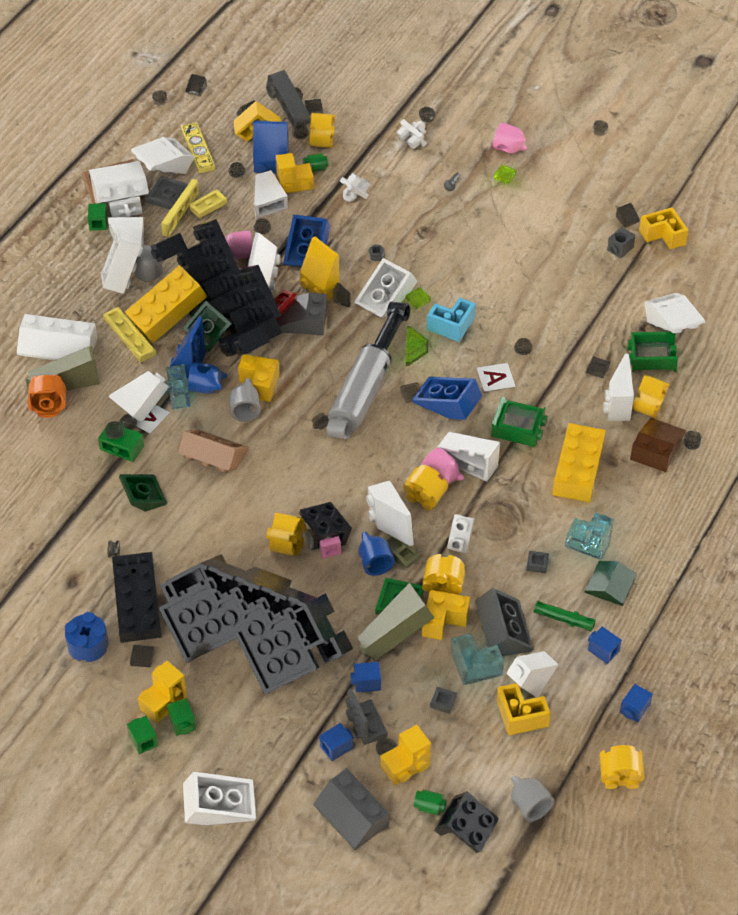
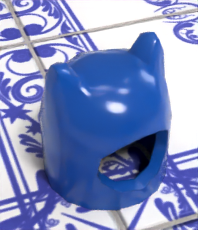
M193 362L189 371L188 390L191 392L213 394L217 390L222 389L221 381L226 379L228 375L220 371L217 366Z
M366 531L362 533V542L358 548V555L362 559L365 573L371 576L387 573L395 564V559L388 542L382 537L370 536Z

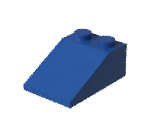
M253 121L254 173H264L272 170L276 174V155L289 153L288 122Z
M293 214L283 265L302 267L310 242L314 236L327 245L331 227L327 219Z
M201 316L196 319L183 338L182 343L178 344L176 356L171 359L170 368H172L173 376L188 379L192 363H202L205 358L206 349L203 318Z
M428 377L413 397L412 402L449 419L466 420L481 399L482 394L475 378Z

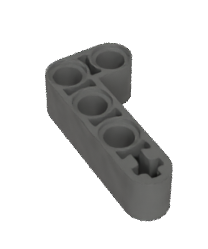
M282 70L268 75L266 83L267 93L270 98L276 97L292 127L295 129L309 124L311 120L310 115L286 71Z

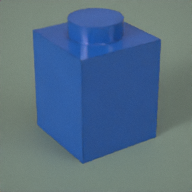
M602 626L597 632L593 631L589 636L588 651L608 664L620 652L622 640Z
M379 662L354 664V672H350L351 685L356 687V693L381 691Z
M634 684L622 700L620 713L627 719L639 722L651 705L653 693Z
M341 723L319 735L320 747L331 761L353 749L354 736L350 729H345Z

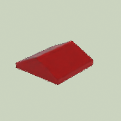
M282 290L275 297L274 300L281 316L297 301V295L294 292Z

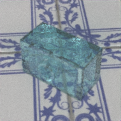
M185 364L166 367L168 381L164 383L169 386L166 393H170L172 409L190 407Z

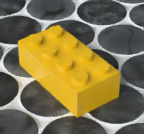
M179 265L126 310L125 313L131 322L153 344L201 303L207 295L202 287Z
M568 423L554 478L552 495L591 502L604 447L606 430Z

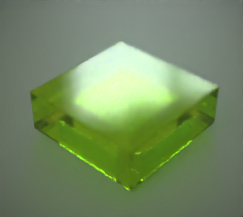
M501 164L494 174V179L510 184L517 170Z
M420 287L406 294V300L416 309L431 301V297Z

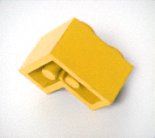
M255 101L234 120L235 134L248 142L253 138V121L281 122V117Z
M293 153L276 155L277 180L285 193L314 189V178L310 163L296 165Z
M673 207L641 216L639 232L646 242L663 238L670 250L686 245L688 229Z
M246 354L242 355L238 366L239 382L244 383L245 379L249 378L252 386L259 393V400L271 402L280 375L279 360Z
M430 590L427 608L434 616V619L422 627V637L442 640L446 624L466 627L470 611V597Z
M168 661L154 669L151 673L153 685L149 689L142 691L138 697L139 709L156 724L168 715L167 704L187 698L184 674Z
M517 683L497 688L496 701L508 736L549 727L551 713L545 696L524 700Z
M416 724L399 734V745L380 755V767L393 785L406 782L412 775L424 772L430 766L431 742Z

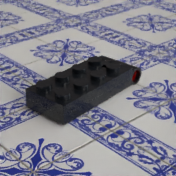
M152 552L112 556L120 642L162 638Z

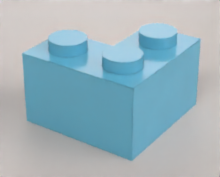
M459 298L452 309L435 303L427 314V330L460 342L475 319L476 303Z

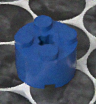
M86 612L73 618L65 625L68 651L74 659L92 662L98 660L106 653L109 642L106 625L94 613Z

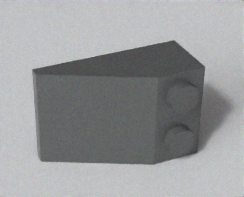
M307 293L297 296V301L277 320L282 333L324 335L327 315V294Z

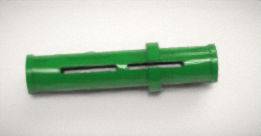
M537 601L534 607V613L569 624L570 627H578L590 632L594 629L596 619L580 615L579 612L567 611Z

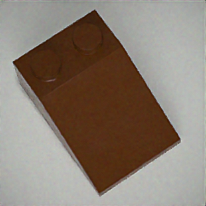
M650 418L639 431L632 445L630 460L667 472L686 430Z

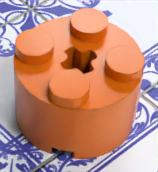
M59 375L32 377L28 386L27 404L29 410L32 413L33 411L38 413L40 417L51 418L59 415V412L65 409L66 385Z

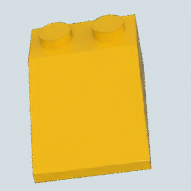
M314 236L300 270V285L310 293L327 294L328 301L340 293L339 255Z

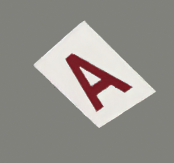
M508 363L477 368L484 392L516 387Z
M155 405L143 422H140L130 414L124 420L151 433L170 412Z

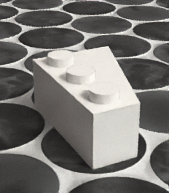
M448 432L438 445L439 448H443L457 461L460 470L486 482L498 467L500 442Z

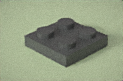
M161 176L146 196V203L171 210L188 184Z

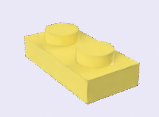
M215 190L189 204V208L200 219L228 203L227 198L218 190Z

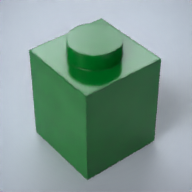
M106 203L88 204L89 231L107 230L108 215Z
M187 698L167 704L168 716L176 736L185 735L196 730L195 718Z
M147 716L136 718L127 724L129 737L138 754L158 747L157 735Z

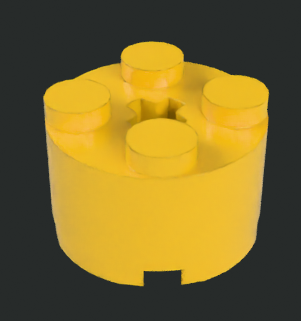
M311 113L309 146L333 147V138L330 137L334 136L335 126H332L335 122L334 114Z
M644 375L632 409L656 418L669 383L649 375Z
M417 465L404 482L403 489L406 492L405 497L409 502L415 503L417 501L422 504L423 508L431 511L448 489V483L445 478L441 480L438 477L440 473L427 465H420V467Z
M276 512L273 517L272 527H269L266 533V538L269 539V551L290 556L299 555L305 538H302V531L306 532V522L304 519Z
M437 554L428 558L425 565L422 589L430 593V590L459 595L462 592L465 577L463 561L453 555H448L447 558Z
M617 745L610 747L611 751L605 753V749L600 752L601 781L605 784L606 789H616L618 786H626L628 789L639 787V783L645 778L642 750L639 749L638 752L635 751L634 746Z

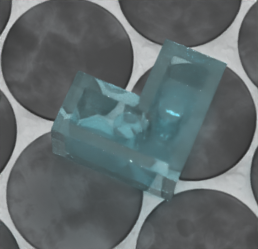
M596 512L590 523L575 518L566 534L565 547L602 560L611 541L614 519Z
M471 633L451 638L450 652L463 686L503 675L504 660L498 645L477 650Z

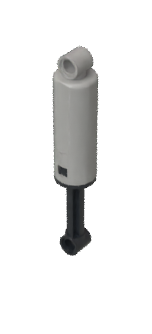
M391 301L387 307V319L375 343L366 344L361 348L328 413L327 435L329 437L348 439L351 432L359 428L392 362V358L387 350L400 324L403 321H408L410 317V305L408 303Z

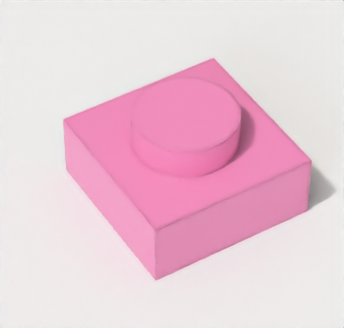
M339 536L320 541L322 559L341 554Z

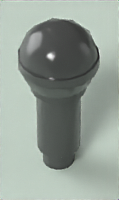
M459 173L454 174L451 179L444 182L446 191H453L455 189V183L460 178Z

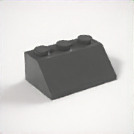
M492 588L475 600L477 613L482 624L481 628L484 632L486 646L489 651L501 656H507L534 650L519 599Z
M347 768L328 782L313 803L314 807L354 850H357L389 826V812Z

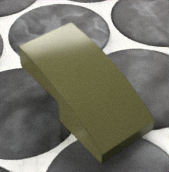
M390 534L384 537L389 544L395 562L402 567L407 568L420 558L421 555L412 546L404 544Z

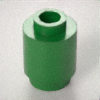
M323 153L307 155V157L303 158V164L310 163L312 172L325 170V166H328L327 156H324Z
M424 789L423 791L417 790L413 807L418 808V811L439 816L440 812L444 813L447 800L443 799L444 794Z

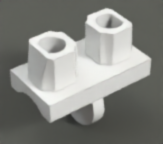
M404 119L400 122L402 127L396 133L402 141L410 136L407 143L412 149L419 145L424 147L427 144L423 140V134L426 133L424 122H413L412 125Z
M354 173L348 179L341 178L340 182L347 185V188L343 191L344 200L352 202L357 195L365 199L368 198L369 194L366 191L371 184L366 179L360 178Z
M139 196L109 202L111 218L143 214Z
M454 514L447 549L467 553L474 518Z

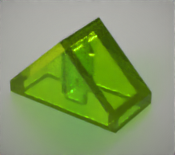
M407 326L406 366H410L428 353V340L411 326Z

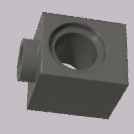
M623 227L619 228L609 237L607 250L622 258L634 248L636 235Z

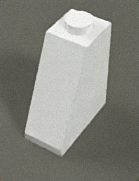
M272 170L255 176L254 207L256 219L288 209L287 194Z
M143 217L108 218L109 231L113 239L119 227L140 239L141 246L143 247L145 230Z
M147 371L113 392L109 398L131 416L143 422L169 386L164 383L166 379L160 374L156 373L153 375Z
M543 651L516 657L507 674L523 689L538 697L559 664Z

